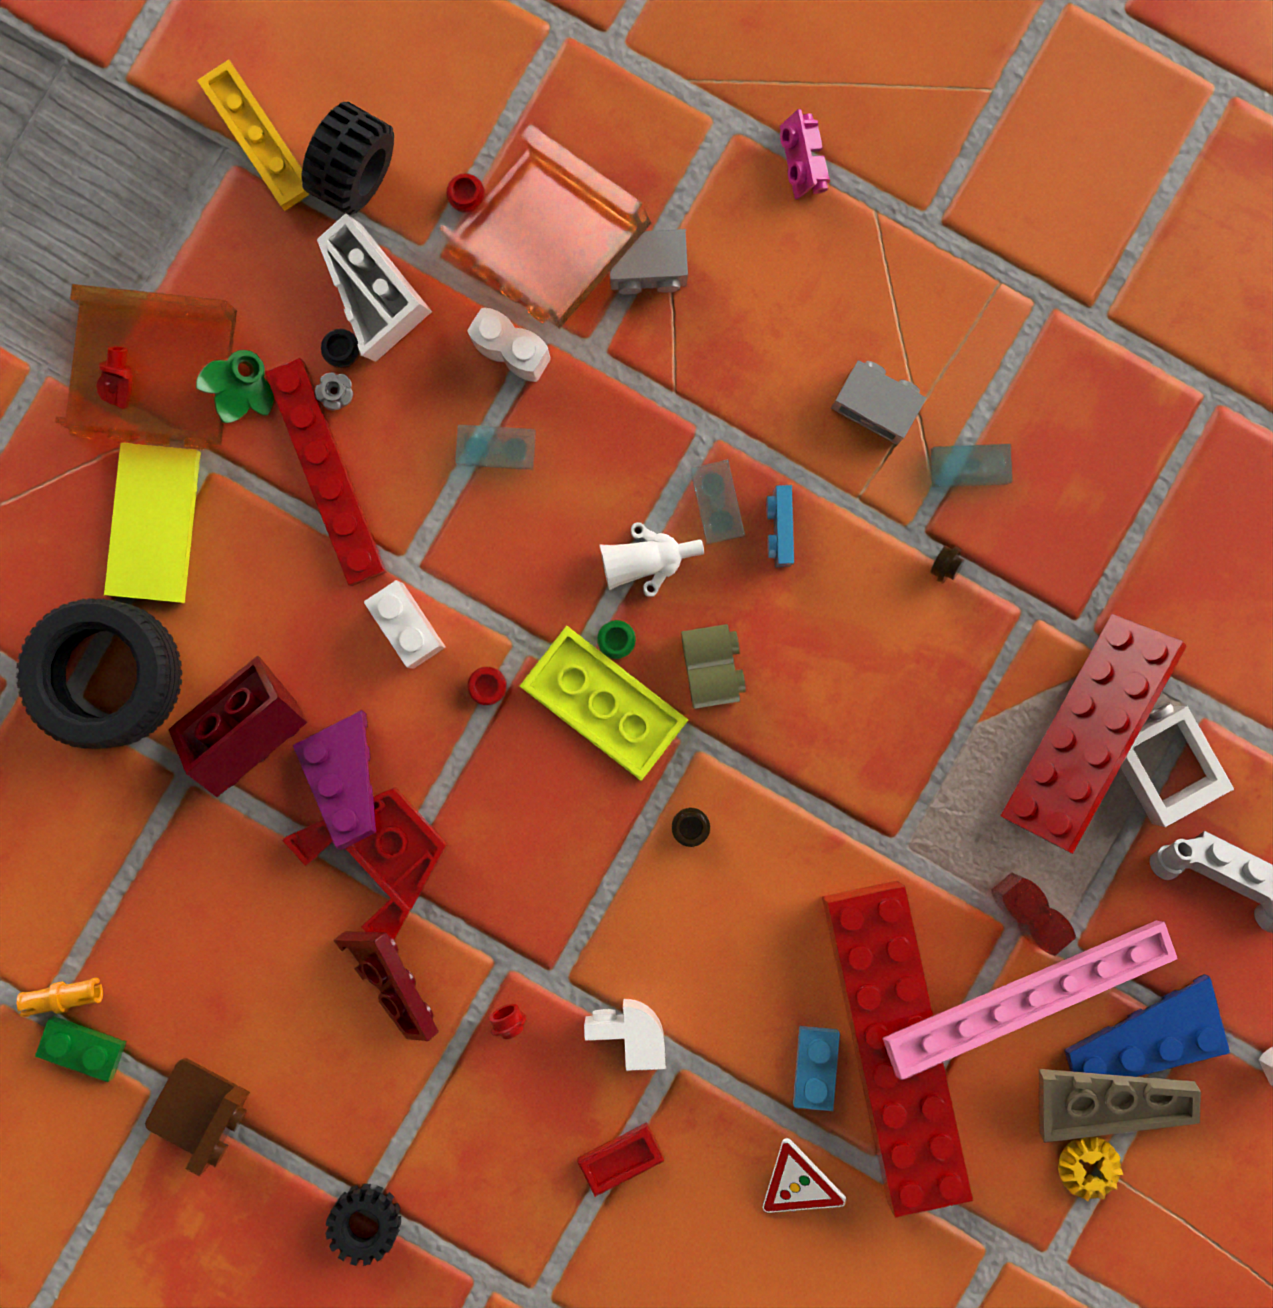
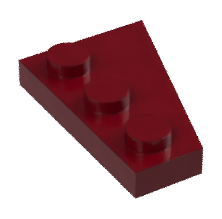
M345 931L333 940L341 951L348 947L360 963L354 969L362 980L367 979L380 990L381 993L378 996L379 1003L406 1039L428 1042L439 1033L433 1021L434 1015L431 1008L421 999L415 987L416 980L414 976L404 967L398 956L397 944L386 932Z

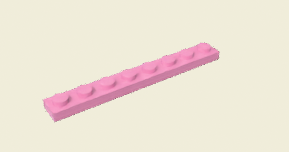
M1151 922L884 1037L883 1040L896 1077L903 1080L1178 959L1165 922Z

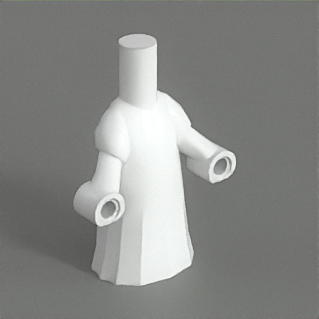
M639 522L632 525L631 535L634 539L644 538L647 542L618 545L600 544L601 557L609 590L654 574L653 579L647 581L643 586V592L647 597H653L657 594L665 578L675 573L682 559L704 554L701 539L678 544L671 536L664 533L656 534ZM636 528H640L641 533L636 534L634 530ZM652 586L654 591L648 592L647 587Z

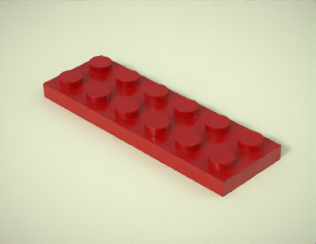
M1111 614L1000 816L1073 854L1187 647L1185 643Z

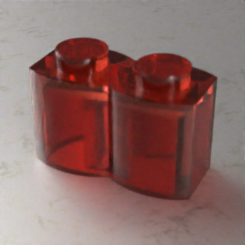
M1011 872L991 890L998 907L1005 914L1017 920L1018 927L1024 937L1046 953L1056 956L1076 938L1074 929L1067 918L1049 907L1044 892L1031 880Z

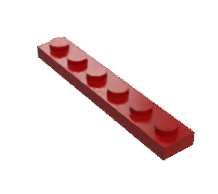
M298 358L265 371L348 585L354 586L386 573L387 571L320 402L316 398L315 388L304 361Z

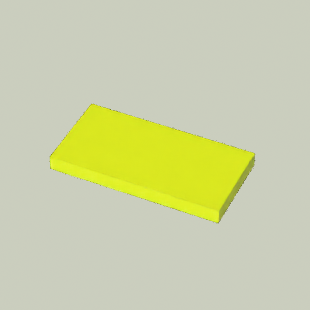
M120 442L104 595L185 603L200 451L196 449Z
M567 625L519 686L640 781L643 780L688 721L686 717Z

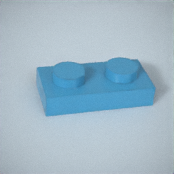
M779 485L773 490V496H767L766 500L767 519H774V535H768L767 539L768 558H775V567H791L794 564L792 485Z
M799 1026L793 1095L794 1108L833 1111L840 1037L838 1029Z

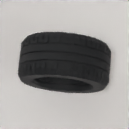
M88 598L71 601L68 604H63L59 608L51 610L50 614L44 615L43 620H39L36 626L30 630V635H27L25 638V644H22L21 647L22 653H19L18 656L19 663H17V669L19 670L16 673V678H18L17 688H20L19 697L22 698L21 703L26 707V712L31 716V720L37 723V727L40 730H44L45 734L52 736L56 741H61V743L69 744L75 748L89 749L129 745L132 742L140 741L142 738L149 736V733L156 731L157 727H160L164 723L163 721L167 720L169 712H172L174 709L173 705L177 703V694H180L181 689L179 687L182 685L180 675H182L183 670L180 667L182 666L181 660H179L180 653L176 649V643L172 641V635L168 634V630L162 626V623L145 610L139 609V607L105 599ZM100 631H108L116 634L129 646L136 661L137 682L130 699L118 711L100 718L85 712L73 701L66 685V666L72 651L84 638Z

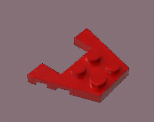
M396 787L373 797L376 833L345 848L390 897V900L361 926L365 932H386L394 941L448 844ZM324 819L292 833L282 840L305 866L309 865L333 843Z

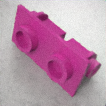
M797 109L780 125V141L785 149L788 179L793 187L795 199H799L811 188L814 194L823 193L828 190L827 184L830 182L825 156H812L811 153L819 152L823 149L818 121L813 119L812 114L802 115L801 109Z

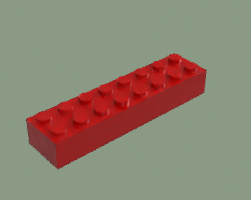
M893 881L822 896L886 1199L893 1215L897 1218L972 1202V1192L944 1063L941 1062L902 1080L895 1075L883 1040L888 1035L933 1017L906 888L900 882Z

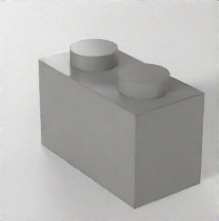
M686 229L608 233L611 290H619L620 294L631 295L640 293L642 288H657L659 292L669 293L680 290L681 286H687Z
M858 360L831 409L898 445L905 438L926 397L919 394L920 389L913 383L902 379L897 382L885 375L886 370L880 365L871 361L863 363Z

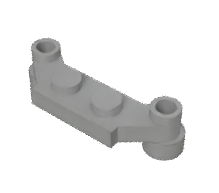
M1203 831L1194 839H1178L1171 845H1164L1151 855V869L1158 877L1164 880H1172L1185 869L1190 868L1260 903L1254 911L1256 922L1265 931L1273 933L1272 864L1206 831Z

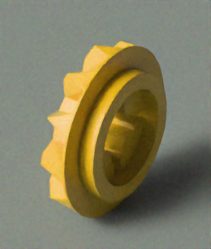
M1096 1136L1077 1138L1071 1141L1060 1155L1058 1163L1059 1176L1064 1186L1073 1195L1081 1197L1086 1201L1095 1198L1105 1199L1107 1193L1111 1190H1117V1182L1119 1177L1123 1175L1120 1163L1121 1157L1114 1147L1102 1138ZM1082 1159L1085 1163L1089 1162L1090 1164H1094L1098 1160L1099 1162L1096 1167L1100 1170L1102 1176L1099 1178L1090 1174L1084 1178L1087 1172L1079 1160Z

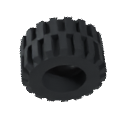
M344 101L335 106L321 121L309 142L302 167L301 181L303 182V189L344 214L353 215L371 200L386 175L394 147L392 126L350 102L346 103Z

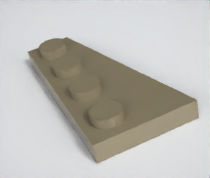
M1039 1069V1131L1044 1143L1200 1123L1201 1091L1195 1081Z

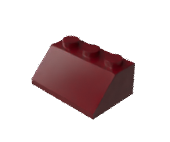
M256 656L168 730L185 773L215 797H218L228 788L234 786L241 777L258 763L264 761L283 742L293 737L307 721L296 700L263 660Z

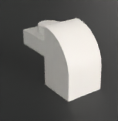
M624 999L623 1015H616V1010L601 1009L593 1011V1016L585 1017V1041L625 1039L626 1071L666 1069L662 1024L655 1012L647 1005L636 1000Z

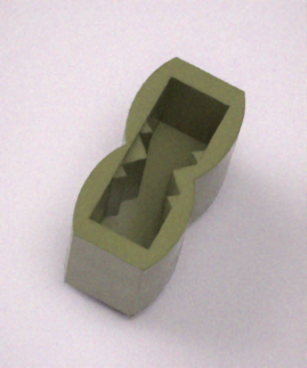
M728 624L682 631L681 638L693 708L739 702V693L746 692L743 670H735L733 655L740 654L737 632H729Z

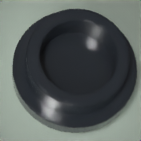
M332 330L322 340V356L333 367H349L359 357L358 340L348 330Z

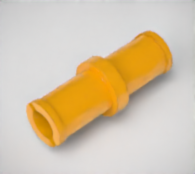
M92 978L87 981L66 984L63 981L52 983L50 988L21 992L17 997V1010L21 1011L20 1016L24 1018L50 1011L60 1014L68 1012L70 1007L100 1003L103 997L102 984H99L100 980L98 978Z

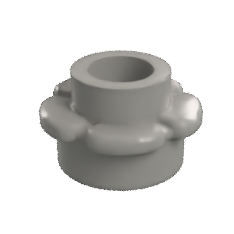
M326 373L320 378V384L315 388L316 398L319 402H323L324 407L329 410L343 408L353 398L352 382L344 374ZM334 387L338 389L336 394L331 393V389Z

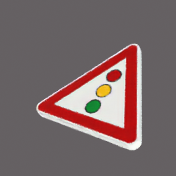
M783 1139L762 1206L763 1210L767 1213L843 1207L846 1202L845 1195L791 1139Z

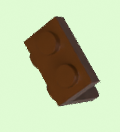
M184 1058L176 1063L146 1119L145 1126L154 1134L192 1153L193 1155L186 1169L200 1176L210 1165L216 1167L228 1148L224 1141L229 1131L235 1132L247 1112L243 1105L250 1092L201 1065Z

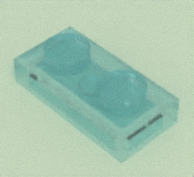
M458 424L455 463L460 466L534 470L536 430Z
M1011 444L941 446L931 449L932 487L1003 485L1013 482Z
M729 460L690 468L706 545L744 537L745 532Z

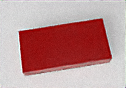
M647 1122L578 1157L577 1160L595 1197L665 1161L664 1155Z

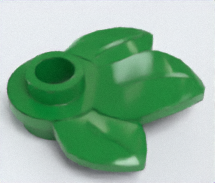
M249 350L236 351L229 356L227 361H211L202 369L196 380L197 390L215 394L216 412L221 421L226 424L240 419L247 413L249 408L261 415L267 416L274 403V395L270 384L264 378V364L257 354ZM239 364H245L249 367L250 375L248 377H244L239 373Z

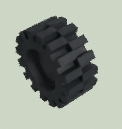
M364 1184L361 1189H358L357 1185L351 1187L348 1193L344 1192L339 1197L327 1218L326 1226H329L325 1234L327 1240L332 1238L329 1246L332 1252L339 1249L341 1252L338 1258L344 1261L346 1256L351 1257V1265L357 1266L359 1260H363L364 1266L371 1265L374 1258L377 1262L381 1260L385 1253H388L392 1248L400 1231L401 1216H398L400 1207L398 1203L393 1205L392 1200L394 1196L390 1192L384 1196L381 1193L384 1188L378 1185L375 1190L370 1189L371 1184ZM357 1211H368L376 1217L378 1232L372 1237L361 1238L352 1232L349 1220L350 1216Z

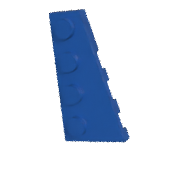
M1203 974L1192 980L1193 983L1179 991L1174 990L1161 997L1162 1000L1144 1010L1140 1008L1129 1014L1128 1019L1113 1027L1107 1026L1066 1048L1065 1053L1070 1071L1138 1077L1229 1054L1230 1050L1211 977Z

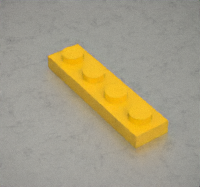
M228 59L197 80L282 209L286 211L310 194L302 187L301 166L230 60Z

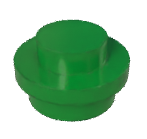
M613 620L601 627L597 636V643L604 655L609 658L620 659L632 652L635 647L636 636L629 624L624 621Z

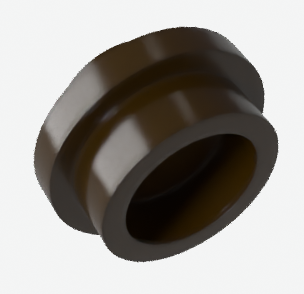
M944 546L938 554L930 572L938 577V582L943 584L947 578L954 580L957 577L964 563V559L959 557L961 553L960 548L954 547L951 549Z
M685 808L674 816L671 825L672 833L680 844L688 847L698 846L709 836L710 822L706 814L701 810Z

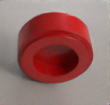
M481 667L475 670L469 677L468 692L475 702L481 705H493L501 701L505 696L507 681L503 673L498 669Z

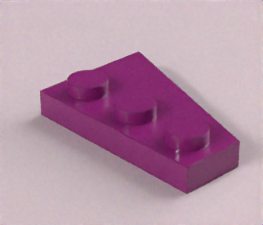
M363 710L293 745L334 845L339 850H343L376 833L373 788L370 785L368 767L370 751L366 742L365 727H368L367 714Z

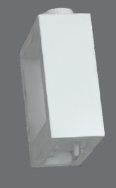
M1171 703L1164 704L1151 711L1149 714L1151 719L1144 723L1120 767L1151 823L1163 827L1169 826L1234 789L1189 707L1172 706ZM1177 723L1206 777L1161 800L1133 747Z

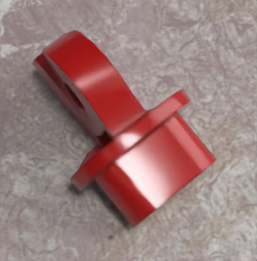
M111 346L107 350L106 361L99 363L98 368L102 370V373L96 384L97 393L103 401L126 409L128 408L132 391L131 366L127 365L129 349L121 346Z

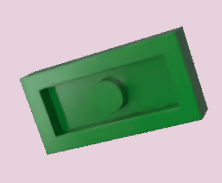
M53 1016L46 1023L35 1057L109 1082L115 1076L126 1041Z

